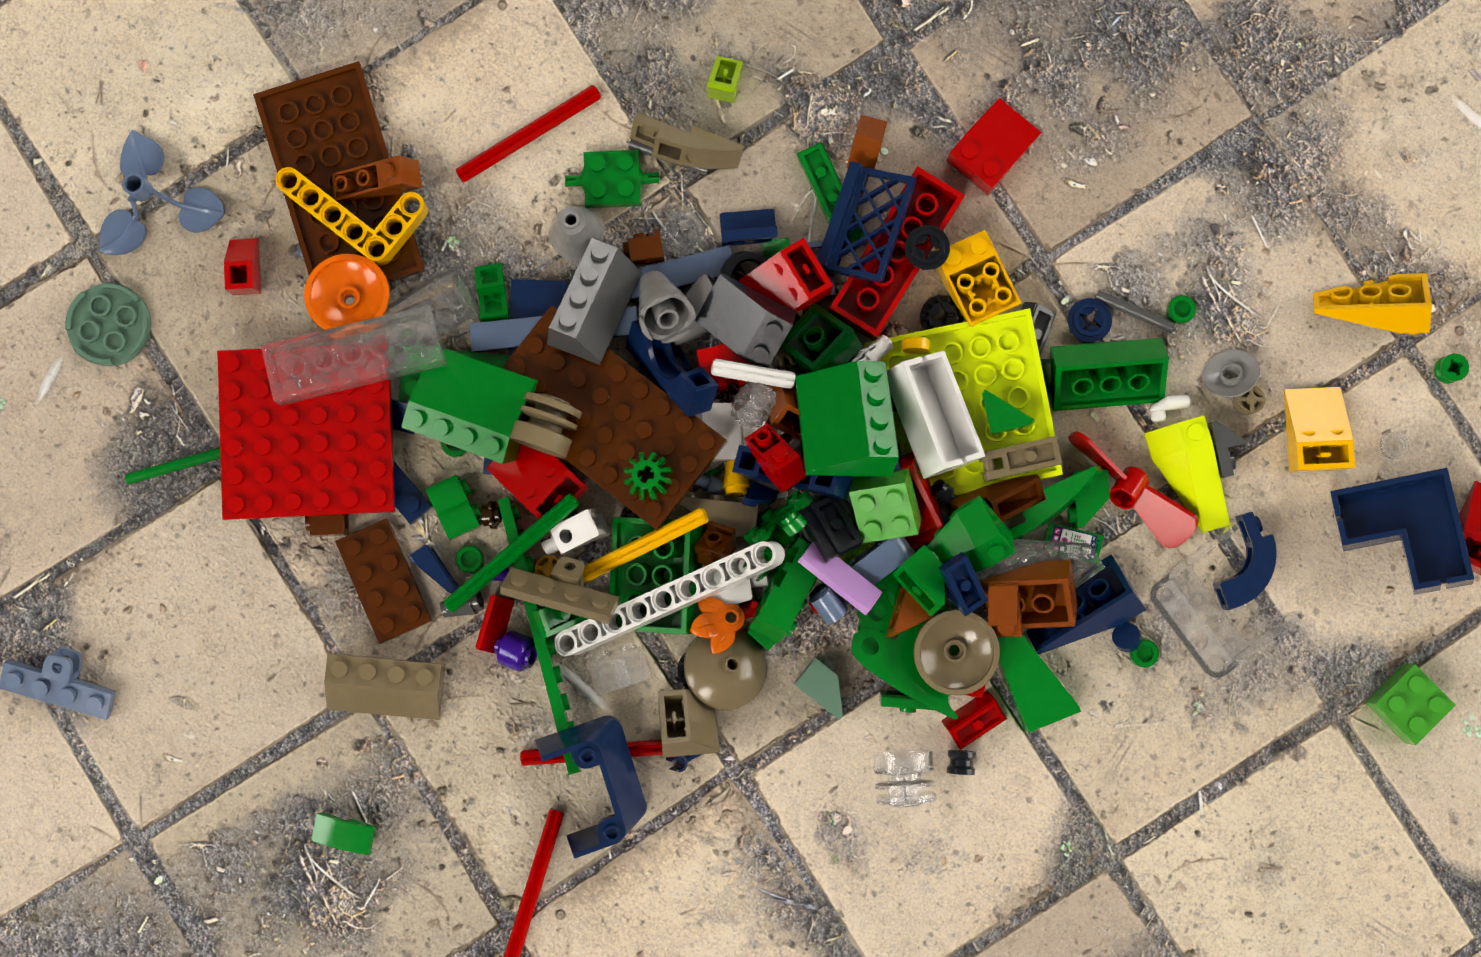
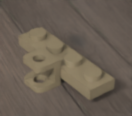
M566 556L557 561L551 572V578L511 567L500 586L501 595L609 624L619 603L618 596L585 588L584 578L582 577L585 566L584 562ZM573 566L575 569L566 570L565 567Z

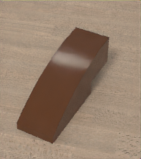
M1035 474L983 486L963 494L950 502L954 512L980 495L1003 522L1045 500V495L1040 477Z

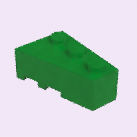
M799 537L785 553L782 564L775 568L749 624V628L776 643H779L785 636L790 637L797 625L795 618L804 609L808 600L806 597L817 581V577L797 562L810 545V543Z

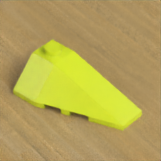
M1203 415L1144 433L1151 461L1156 468H1159L1168 481L1167 483L1170 488L1175 491L1182 501L1183 506L1197 516L1198 527L1201 532L1204 533L1229 526L1230 521L1214 446L1205 416Z

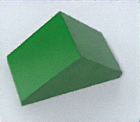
M984 390L982 393L992 435L1031 427L1034 424L1035 420L987 390Z

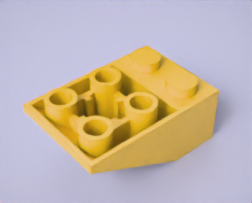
M986 230L950 245L947 260L940 267L936 268L946 290L970 327L1022 304Z
M1341 388L1284 389L1289 473L1340 471L1355 468L1353 436Z

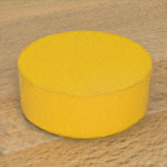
M922 337L904 338L901 351L908 354L929 353L930 341Z

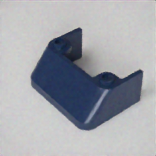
M609 715L602 716L535 740L542 762L570 752L574 763L580 768L588 769L599 765L615 814L604 817L597 825L566 835L574 859L619 843L645 815L647 810L646 801L623 728L617 718Z

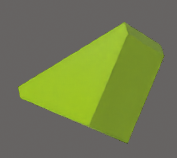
M716 56L707 84L708 98L730 103L735 102L743 61Z

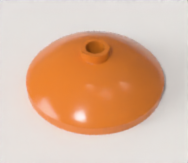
M339 254L322 261L309 275L304 289L305 306L312 320L321 329L338 336H355L373 328L383 318L390 300L389 285L383 271L373 261L357 254ZM354 297L355 301L352 304H346V299Z

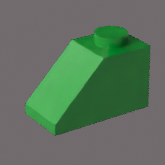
M923 545L892 575L928 615L932 617L945 605V584L938 569L943 564L933 551Z

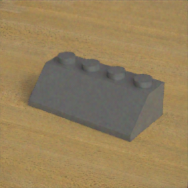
M591 238L549 326L547 345L593 363L601 364L642 273L617 247Z

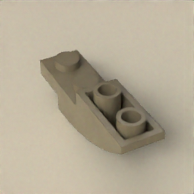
M637 112L633 120L630 139L653 147V157L695 168H738L744 145L696 126H692L690 132H686Z

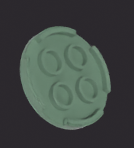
M102 283L78 294L72 301L65 320V330H67L68 338L74 351L83 359L93 364L109 367L125 364L139 355L149 340L152 326L151 315L144 300L133 290L116 283Z

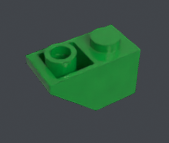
M1103 470L1084 494L1067 508L1068 522L1072 523L1073 528L1079 529L1084 527L1110 498L1108 470ZM1074 471L1070 473V477L1082 471Z

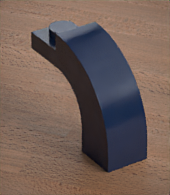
M1253 511L1235 516L1246 546V559L1243 567L1234 576L1213 584L1222 610L1240 607L1256 598L1268 585L1275 569L1277 553L1274 536L1271 534L1262 537L1260 533L1263 531L1261 521L1258 516H1254Z

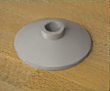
M1228 350L1215 355L1207 362L1203 371V380L1207 389L1211 393L1225 398L1246 394L1254 388L1260 377L1258 361L1250 353L1241 350Z

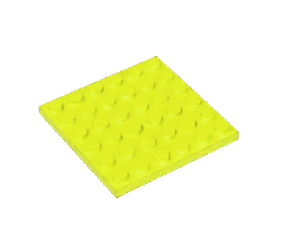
M1030 308L996 315L972 327L967 322L889 337L894 348L878 360L886 362L887 370L902 361L945 351L984 452L1055 436ZM908 337L927 338L930 341V352L925 354L904 353L901 351L902 340ZM875 341L865 342V348L870 346ZM984 390H987L1035 420L1034 424L1031 427L992 435L982 393ZM893 411L894 426L902 456L913 452L898 411ZM1002 458L994 459L996 470L1004 468ZM977 460L964 467L929 477V481L932 486L935 481L939 479L944 480L954 488V494L958 496L983 486L1012 478L1037 474L1041 480L1062 476L1063 472L1061 465L984 482L982 473H985L983 462L980 463Z

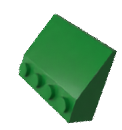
M435 345L408 401L401 428L501 464L516 461L520 443L511 440L509 436L515 420L527 421L528 415L520 411V406L531 407V403L523 398L526 392L535 393L538 380Z
M854 361L796 376L795 385L805 475L892 477L899 454L886 362Z
M613 517L611 552L655 529L641 518ZM667 519L662 526H664V525H666V524H668V523H670V522H672V521H674V520H676V519ZM703 525L611 570L610 594L619 597L618 606L702 568V564L696 563L695 545L703 535ZM692 581L689 584V592L694 595L697 588L696 584ZM667 592L664 601L667 606H670L672 598ZM698 602L634 631L692 634L690 633L691 625L700 615ZM642 604L640 607V613L643 617L647 614L645 604ZM618 614V616L616 617V624L619 628H621L623 621L621 616Z

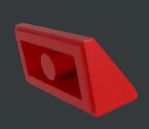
M493 594L492 596L490 595L475 646L477 650L495 653L494 646L497 639L503 637L506 633L514 606L512 599Z
M985 691L983 698L976 697L956 710L957 719L947 716L942 720V723L961 750L1007 718L996 699L989 691Z

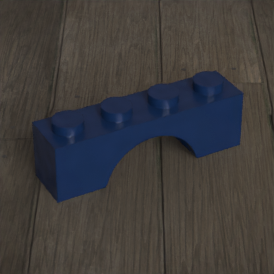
M639 320L632 321L625 348L687 417L711 411L718 388L716 381L703 367L685 371L673 354L671 342L662 343L661 340L653 339L652 341L648 339L640 328Z
M739 445L732 472L747 479L774 484L766 476L748 446ZM801 460L805 472L804 461ZM806 475V478L791 488L847 500L853 476Z

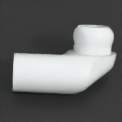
M1188 395L1166 396L1151 405L1149 409L1151 420L1153 422L1165 421V411L1189 408L1190 398Z

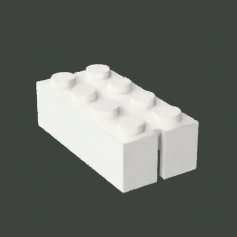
M945 351L902 361L887 370L889 390L923 479L964 467L985 457Z

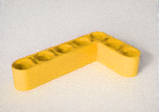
M291 167L282 168L277 173L275 179L277 187L286 196L364 257L380 266L388 264L428 214V207L423 198L415 192H407L400 197L375 230H373L297 170ZM291 177H296V185L292 188H286V181ZM313 194L319 195V200L315 205H307L309 196ZM416 201L420 203V207L416 212H407V207L411 202ZM334 211H340L341 217L334 223L329 222L330 214ZM395 223H401V232L391 235V226ZM355 228H362V236L359 239L352 240L350 237L351 232ZM377 245H384V253L381 256L374 257L372 255L373 248Z

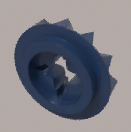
M1086 298L1076 302L1069 310L1067 318L1069 331L1077 340L1088 343L1103 339L1112 326V315L1109 308L1100 300ZM1095 311L1093 321L1098 326L1091 325L1083 330L1085 321L1081 316L1087 317Z

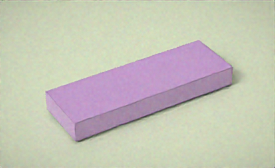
M814 542L809 545L797 561L864 615L872 609L883 593L839 557L830 559L826 563Z

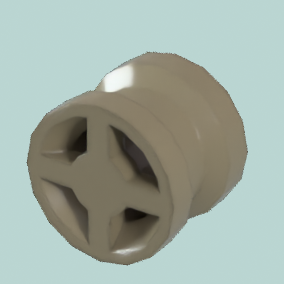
M1254 386L1246 394L1233 397L1232 403L1236 412L1247 416L1260 411L1265 405L1266 397L1262 389Z

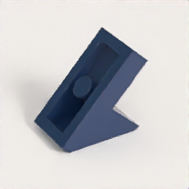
M960 552L938 567L944 579L945 593L964 616L969 615L988 601L966 554Z

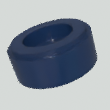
M1126 622L1115 627L1112 633V640L1120 651L1132 652L1140 646L1142 635L1136 625Z

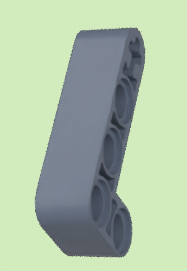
M904 537L880 540L872 544L847 563V565L875 585L902 565L915 551ZM824 582L819 584L809 594L810 603L828 625L838 621L848 611L847 605L850 603Z

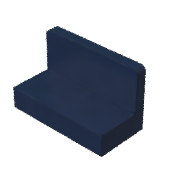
M774 209L720 214L722 247L727 245L761 244L778 239Z

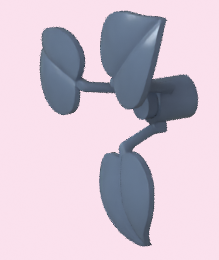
M131 130L122 149L120 169L125 177L122 186L124 191L130 195L128 201L131 203L134 215L127 210L111 212L101 226L100 242L97 250L109 255H123L136 250L143 243L147 232L146 227L137 221L140 214L136 201H146L152 195L178 208H182L179 213V222L186 230L193 233L209 230L221 220L225 213L224 205L218 196L205 188L199 187L187 190L184 194L183 203L155 190L147 180V175H155L161 170L165 159L163 149L152 139L141 135L135 130Z

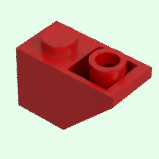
M258 238L229 240L224 259L225 290L232 295L261 294Z
M768 423L744 438L745 443L766 476L782 493L806 478L800 455Z

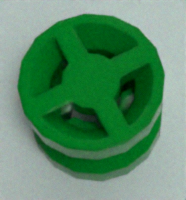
M1454 353L1442 357L1434 365L1435 377L1440 382L1446 384L1462 380L1469 372L1468 361L1460 354Z

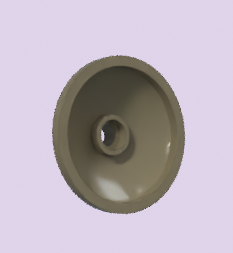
M953 609L934 615L922 626L917 634L913 653L918 673L930 687L947 695L958 696L977 691L991 679L998 666L1000 648L997 636L987 621L973 612L964 616L959 609ZM957 645V653L949 654L950 646Z
M740 628L735 632V640L730 648L721 653L713 654L710 647L711 638L696 636L689 645L684 659V674L692 693L705 705L719 710H733L750 703L761 691L766 678V659L759 643L745 630ZM729 660L734 662V670L728 668L727 662Z

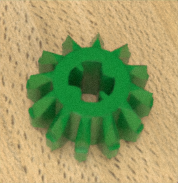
M640 452V462L630 458L629 462L634 466L633 469L624 468L623 472L632 476L626 478L624 484L626 486L633 485L629 493L635 495L639 492L640 500L644 501L647 498L648 492L652 500H657V490L663 495L667 493L666 489L662 487L663 483L672 484L670 478L664 477L670 474L672 469L670 467H663L667 462L664 457L656 461L657 454L655 452L649 454L648 460L646 455ZM649 470H651L650 472L654 475V478L648 479L647 483H645L646 481L642 478V475L648 474Z

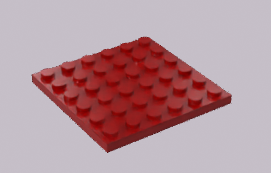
M388 343L217 351L222 520L395 512L390 351Z

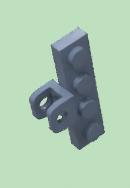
M60 647L55 653L48 655L44 660L42 669L10 659L3 663L0 689L104 720L111 716L116 694L115 690L76 679L80 675L82 655L79 651Z

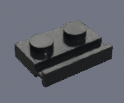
M827 497L806 509L799 510V513L807 522L804 527L826 563L830 559L839 557L862 546L864 541L838 498Z

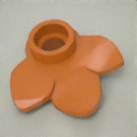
M708 597L699 601L698 607L703 614L693 621L690 633L698 637L711 638L710 647L712 653H721L730 648L734 643L735 632L743 626L745 621L744 612L739 606L724 604L716 597ZM733 613L736 616V621L733 623L727 622L725 619L726 614Z

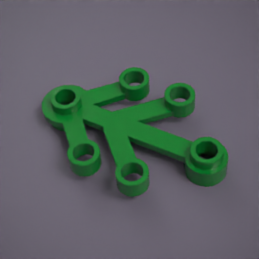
M800 490L795 491L786 499V505L779 509L775 508L772 510L769 507L762 511L757 517L759 521L756 526L747 531L743 537L749 545L767 541L776 526H781L789 537L796 534L807 524L800 513L796 514V512L808 506L814 500L808 491L803 493Z

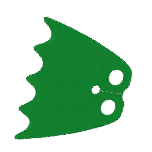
M900 588L897 589L893 606L888 599V590H881L883 593L876 603L884 607L885 616L880 621H874L869 617L868 613L864 615L858 610L857 615L861 624L859 631L853 635L852 654L866 669L898 691L952 719H957V714L949 705V695L930 687L918 673L914 662V643L919 630L926 622L898 634L896 639L886 637L885 635ZM946 593L945 605L940 608L939 613L958 609ZM865 638H874L878 642L879 649L875 655H867L863 652L862 642ZM950 646L949 654H956L958 646Z

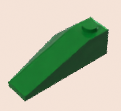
M980 495L956 509L951 514L950 521L942 529L939 528L935 532L934 539L927 545V548L938 556L942 564L960 552L966 554L975 572L989 568L1016 552L1011 531Z

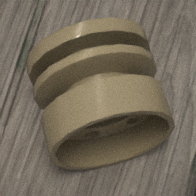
M526 392L523 399L535 406L532 408L521 405L520 411L530 416L529 422L515 420L509 438L537 451L566 459L572 440L562 435V430L576 431L578 426L567 421V417L580 420L583 413L560 398L544 393Z

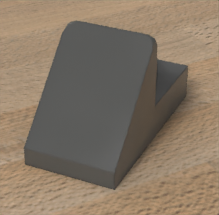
M1217 421L1208 423L1207 426L1214 446L1220 479L1233 476L1236 462L1234 455L1229 453L1228 448L1243 446L1249 442Z

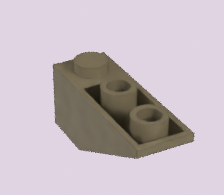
M688 492L679 503L680 506L689 512L698 508L704 509L709 518L708 522L713 521L735 528L737 538H744V534L756 526L758 504L756 507L743 505L742 497H736V502L725 501V496L708 494V499L697 498V493Z

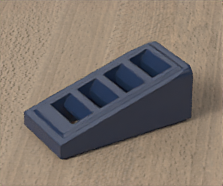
M424 545L408 556L414 564L447 592L452 594L459 588V585L432 546Z

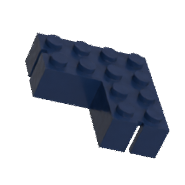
M1448 468L1330 491L1343 552L1401 541L1414 595L1440 591L1441 584H1445L1446 589L1474 583V575Z

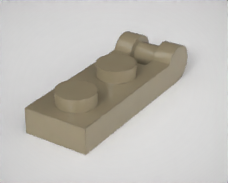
M1056 436L984 452L985 457L979 459L980 463L983 462L985 473H982L984 482L1062 465ZM1002 458L1004 468L996 470L994 459Z

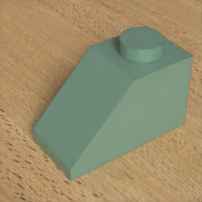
M824 657L820 661L814 658L794 685L840 720L843 712L838 675L833 672L836 666Z

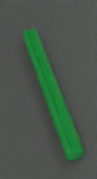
M567 494L444 601L445 607L452 613L456 612L579 505L578 500L572 494Z

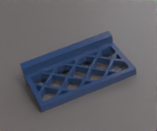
M850 161L817 258L827 275L834 276L836 273L883 284L917 182L915 177L865 168L861 163ZM869 177L878 178L883 184L869 193L865 188ZM897 183L907 184L905 192L894 198L889 188ZM887 191L891 200L877 208L872 198ZM869 201L874 210L859 218L857 214L859 206ZM895 206L898 211L896 218L885 223L880 214ZM878 216L883 226L868 234L863 224ZM860 226L865 236L851 244L848 239L849 234ZM887 232L889 236L887 244L876 249L872 239ZM869 242L874 252L859 259L855 249ZM852 252L857 262L847 268L839 266L841 258ZM877 257L880 261L877 274L866 272L863 265Z

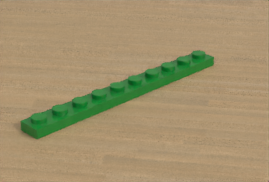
M509 497L497 500L508 543L510 544L524 532V529L519 530L517 519H521L517 502L512 503ZM525 552L514 561L516 569L535 573L531 556L526 557ZM524 601L557 732L574 727L575 723L574 720H568L566 710L571 708L567 693H561L559 683L563 682V676L560 666H554L552 655L556 654L552 638L547 639L540 636L532 612L538 609L539 605ZM570 752L563 754L568 775L582 772L581 768L574 763Z

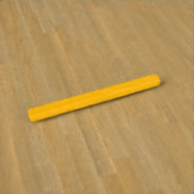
M698 508L660 527L658 530H654L586 564L582 575L584 584L707 523L709 518L706 511Z

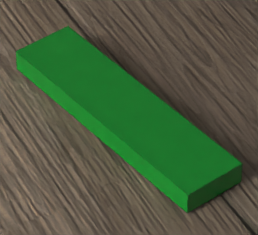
M822 142L798 152L796 156L829 224L842 184ZM859 226L850 232L848 239L851 244L865 236L862 228Z

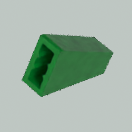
M1023 635L1022 637H997L1000 648L998 667L1025 732L1030 733L1081 712L1079 705Z

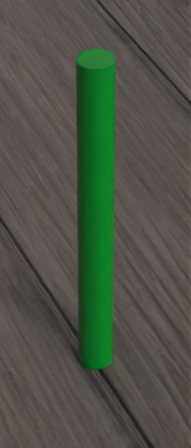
M220 447L125 474L126 483L130 485L220 459Z

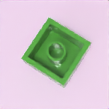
M909 468L894 471L892 477L860 476L853 478L849 495L859 533L864 541L863 543L918 535L922 519Z
M1403 664L1365 702L1404 743L1417 745L1456 706L1416 664Z

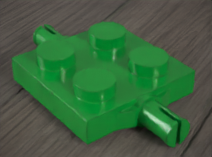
M639 150L583 152L584 167L581 175H565V187L582 186L585 193V208L641 206L640 193L643 184H659V172H642L639 162Z

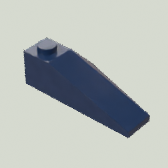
M1112 554L1088 568L1081 575L1083 579L1075 587L1078 610L1074 627L1030 628L1026 632L1038 655L1122 625L1146 610Z

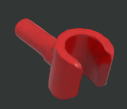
M754 599L739 603L740 608L744 612L745 619L751 618L755 614L758 603Z

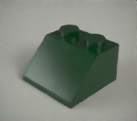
M814 303L791 327L780 348L804 372L810 373L848 363L863 345L851 327Z

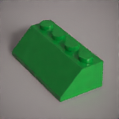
M1162 338L1050 347L1053 411L1156 403L1165 398L1169 357Z

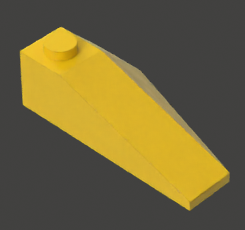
M1427 273L1395 274L1388 276V281L1375 283L1373 280L1363 282V286L1351 289L1348 286H1341L1313 293L1314 314L1399 334L1430 333L1432 303Z

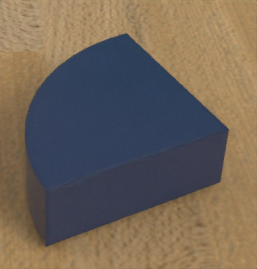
M753 481L743 498L742 504L750 507L766 503L770 505L777 500L779 491Z

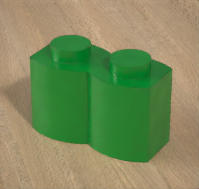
M454 475L425 489L449 540L458 538L482 526L479 521L481 520V510L477 503L471 504L468 494L472 492L465 478L460 480L458 475Z

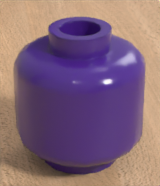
M509 631L503 637H499L495 643L494 652L497 653V662L501 666L521 672L531 668L537 659L534 639L530 636Z

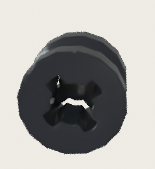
M948 750L950 765L947 766V773L975 775L973 760L976 758V752Z

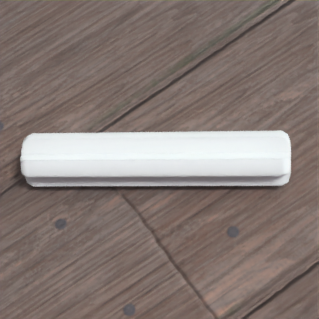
M714 359L711 367V374L714 376L788 389L792 388L795 383V373L721 359Z

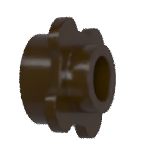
M489 501L488 504H482L481 520L484 527L490 526L491 529H497L498 523L502 522L500 508L497 506L496 501Z

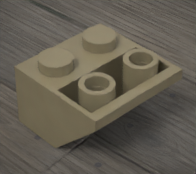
M688 689L658 691L663 758L720 753L715 708L702 703Z

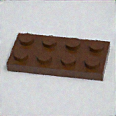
M386 518L335 541L379 644L432 622L389 519Z

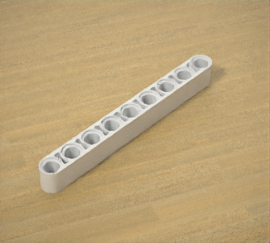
M762 541L617 606L609 624L588 619L561 631L554 639V648L562 656L585 653L779 566L785 558L784 548L781 544L774 541ZM767 547L772 550L773 554L769 562L764 558V550ZM742 558L747 563V569L744 573L739 570L738 566ZM716 570L720 571L722 576L719 584L714 581ZM692 581L696 584L697 588L694 595L689 592V584ZM667 592L672 598L670 606H667L664 601ZM642 604H645L647 608V614L645 617H643L640 613V607ZM618 614L621 616L623 621L621 628H619L616 624V617L618 616ZM594 625L598 629L597 638H594L592 635ZM570 636L574 640L573 649L570 648L568 643Z

